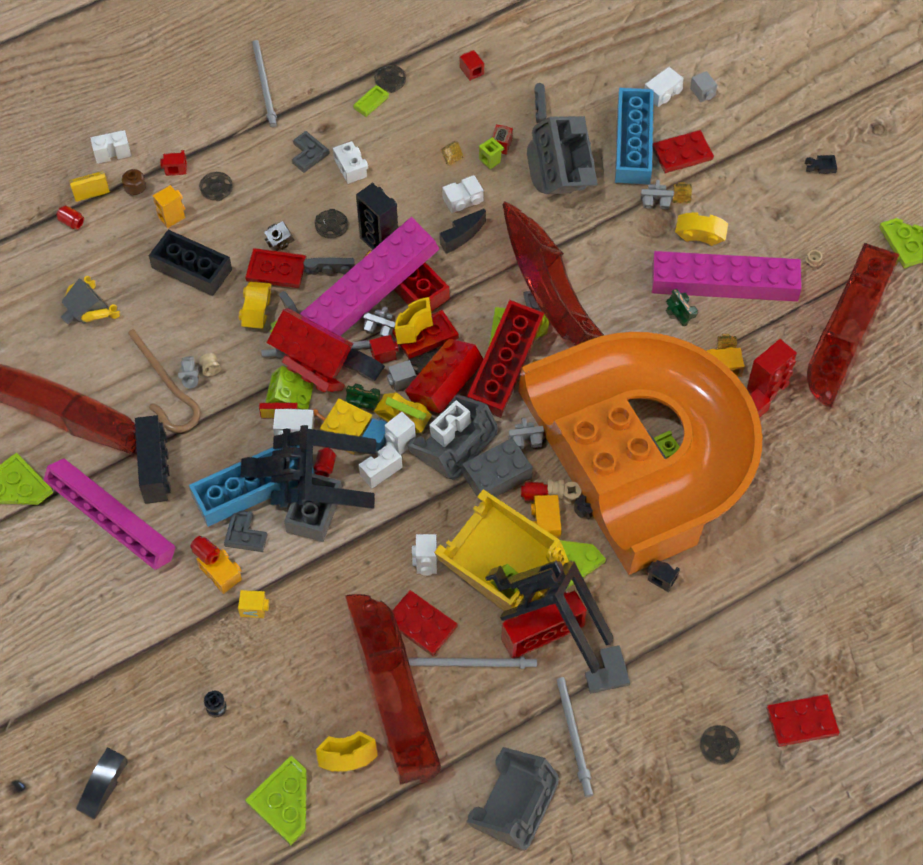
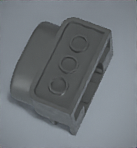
M585 116L548 117L533 127V139L527 147V159L531 180L539 192L544 194H566L573 191H581L587 186L598 185Z

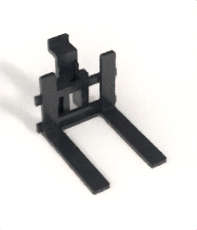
M308 425L300 426V431L291 432V429L286 428L283 429V434L273 437V449L281 450L272 451V456L263 458L245 457L241 459V477H271L272 483H281L280 491L271 492V505L273 506L280 505V507L284 508L288 507V504L291 503L305 505L306 501L374 508V493L312 485L313 446L373 455L376 454V439L308 429ZM298 459V470L289 469V461ZM298 480V488L288 489L289 481Z
M556 560L510 577L506 576L501 566L489 571L485 579L486 581L493 579L499 591L508 588H518L520 594L524 595L517 607L506 610L501 614V621L555 604L591 673H597L600 664L564 597V592L571 580L606 646L611 644L613 635L575 561L567 562L562 566L561 562ZM550 588L544 598L530 602L536 592Z

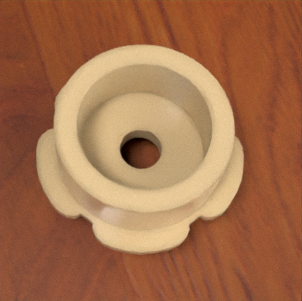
M811 250L805 257L806 263L812 267L820 266L823 263L822 253L818 250Z

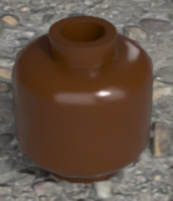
M137 169L124 172L121 179L124 191L129 195H139L146 189L144 174Z

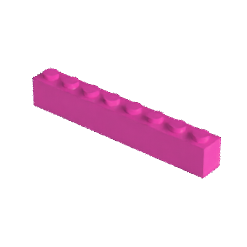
M65 458L47 466L44 482L150 567L156 570L171 562L176 546Z

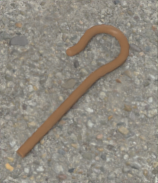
M134 329L128 332L129 336L170 391L192 408L193 417L184 425H174L168 421L164 411L158 405L150 404V410L158 415L160 422L164 423V427L168 431L184 433L191 430L200 419L201 410L198 404L174 384Z

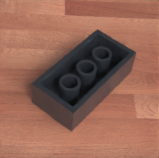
M372 182L356 194L360 239L374 250L399 227L396 201L393 198H389L381 187H377Z
M169 229L148 255L153 269L214 296L232 271L229 256Z
M158 415L135 418L138 481L145 504L168 501L171 485L168 482V476H170L169 465H167L169 454L165 444L168 443L164 423L160 422Z

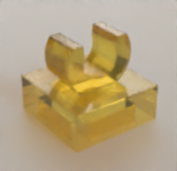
M453 141L441 149L442 156L447 165H452L464 157L457 141Z
M685 182L674 184L673 203H691L692 185L685 184Z
M722 333V336L717 337L716 350L730 347L736 348V336Z

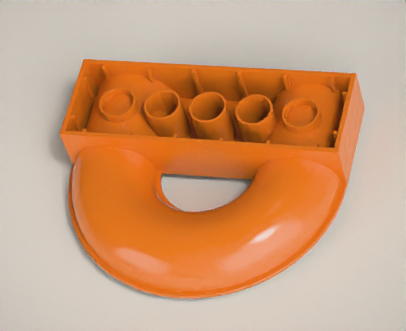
M650 332L614 333L588 340L521 368L519 394L537 424L543 426L546 439L570 479L579 485L582 490L581 495H586L585 502L591 504L594 519L628 575L649 567L652 562L656 563L657 560H665L697 546L704 524L718 518L736 504L747 491L755 477L760 463L763 437L761 422L754 401L744 384L728 366L706 350L690 342ZM648 399L669 407L678 415L683 425L684 438L680 448L672 456L664 459L627 400Z

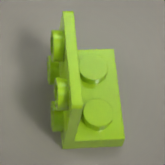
M281 365L271 375L265 403H298V409L308 410L314 383L304 381L301 378L302 375L293 373Z

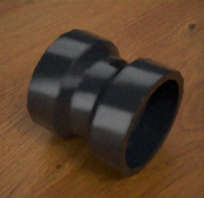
M210 691L205 695L204 705L207 713L214 718L222 716L227 710L223 694L219 691Z

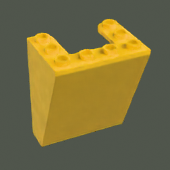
M483 489L477 496L482 502H480L478 507L474 506V514L452 542L449 540L446 542V548L439 545L434 553L439 561L500 609L506 611L517 607L524 595L520 594L518 590L513 596L508 598L490 583L491 580L486 581L485 578L491 569L508 564L515 571L521 573L556 560L557 562L560 561L563 566L569 560L558 538ZM547 589L536 592L530 602L544 598V593Z

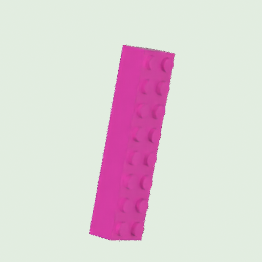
M411 216L300 314L341 336L362 318L365 312L370 311L439 250V247L435 240Z
M654 251L652 294L672 295V290L678 289L680 293H686L688 296L798 302L802 289L801 259Z

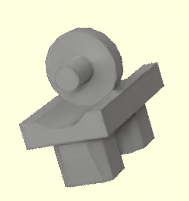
M656 180L655 185L649 184L648 189L641 190L640 199L642 200L643 208H653V200H659L661 209H669L674 191L666 190V185H660V180Z
M384 306L381 311L376 309L375 315L365 312L363 316L365 319L364 331L374 334L376 326L382 327L379 334L381 337L392 336L393 330H395V322L390 321L393 319V315L388 313L389 308Z
M194 356L182 357L181 367L178 372L179 379L182 378V383L186 388H194L198 384L199 365L195 366Z
M525 417L521 418V424H515V429L509 430L508 440L513 438L520 449L524 448L523 440L529 439L531 447H541L544 434L543 426L534 427V422L527 423Z

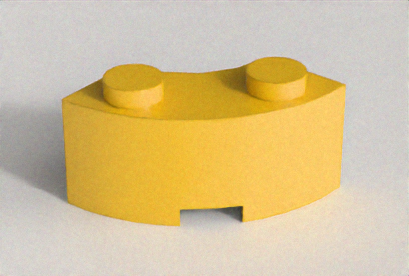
M699 212L678 215L675 233L686 242L701 241L713 246L726 241L728 223L723 219L711 214L710 217L698 215Z
M249 282L244 287L243 298H245L242 309L239 310V320H241L242 327L264 328L267 320V315L264 314L266 307L270 305V283Z
M429 297L412 302L403 313L400 312L395 322L397 344L416 342L420 331L433 326Z
M396 392L384 394L374 412L383 420L389 422L402 411L386 405L387 397L426 413L425 419L421 420L403 412L415 423V433H422L432 416L427 411V408L423 404L404 399Z
M360 731L345 738L328 736L316 749L318 766L332 772L350 771L367 766L378 756L375 739Z

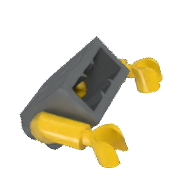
M85 276L84 281L79 278L76 283L68 286L65 297L62 300V303L68 310L61 318L67 324H70L75 318L82 323L108 316L112 319H117L120 316V311H117V306L114 304L110 305L107 310L108 306L93 290L96 287L95 280L91 281L90 276Z

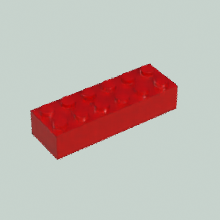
M509 300L467 395V398L487 404L491 414L502 418L520 376L521 368L526 362L543 322V312Z

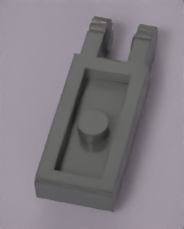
M537 83L534 87L535 109L539 110V112L535 113L536 123H540L547 119L545 86L542 83Z
M318 257L305 259L303 264L306 274L316 275L319 272L324 274H346L355 266L354 258Z

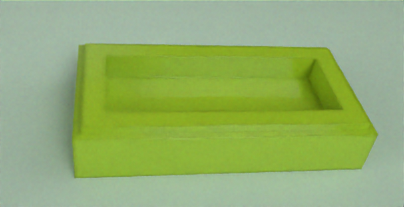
M375 85L353 104V109L367 117L389 98V93Z
M387 397L386 405L418 419H425L426 413Z

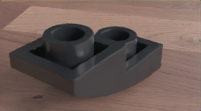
M353 348L343 364L345 367L358 372L362 377L374 382L385 368L382 363Z

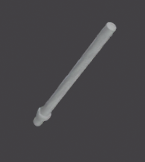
M254 40L252 44L267 109L266 118L269 120L270 127H276L277 115L272 105L259 41Z
M520 657V659L401 658V666L520 667V669H525V667H537V659H525V657Z

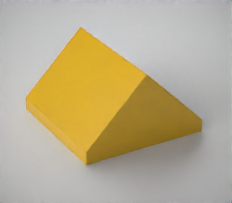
M103 171L69 180L76 202L110 193Z

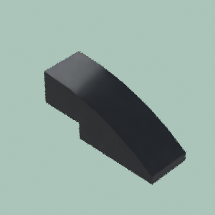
M485 208L452 221L453 228L439 233L440 245L446 254L464 245L477 234L486 222Z
M108 747L106 748L85 786L76 807L77 811L95 820L118 784L117 779L128 763L124 755Z

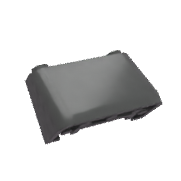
M458 394L446 406L445 410L457 400L470 411L471 423L461 433L458 430L455 431V438L446 447H443L431 436L426 441L423 437L416 436L407 444L409 451L414 456L446 478L452 480L457 479L462 474V464L478 456L496 436L498 430L487 404Z
M503 747L495 761L497 769L501 774L484 809L475 807L471 810L466 822L478 831L517 849L526 850L529 848L557 789L559 777L546 758Z

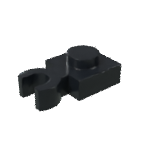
M818 155L817 159L811 157L805 159V164H810L807 165L806 172H813L814 170H818L819 174L837 172L835 155Z

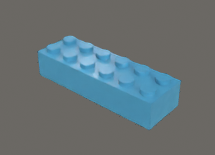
M619 88L615 183L649 185L651 182L654 89Z
M272 447L252 457L263 458L272 456V451L281 449H273ZM298 459L289 461V469L298 470ZM241 462L190 484L189 488L204 521L209 527L232 516L236 512L246 510L270 499L271 492L281 490V483H272L271 477L243 478L240 476ZM298 480L289 481L288 489L298 486Z

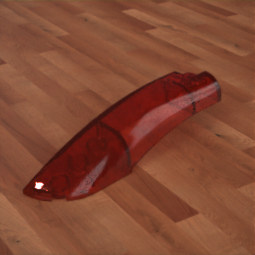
M504 201L502 204L514 255L532 296L546 318L563 339L572 341L575 346L604 336L588 316L572 288L562 259L564 253L535 220L521 212L522 210Z
M867 243L863 244L841 297L825 329L822 331L807 368V382L812 395L821 404L832 409L877 316L898 264V253Z
M0 363V403L34 415L69 432L73 436L134 455L136 451L135 424L128 416L64 385Z
M345 595L376 714L399 783L401 785L420 780L421 784L426 783L439 774L441 763L422 709L406 648L395 616L388 605L383 601L379 602L372 599L369 595Z

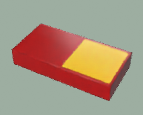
M259 403L261 419L274 418L275 409H298V403Z

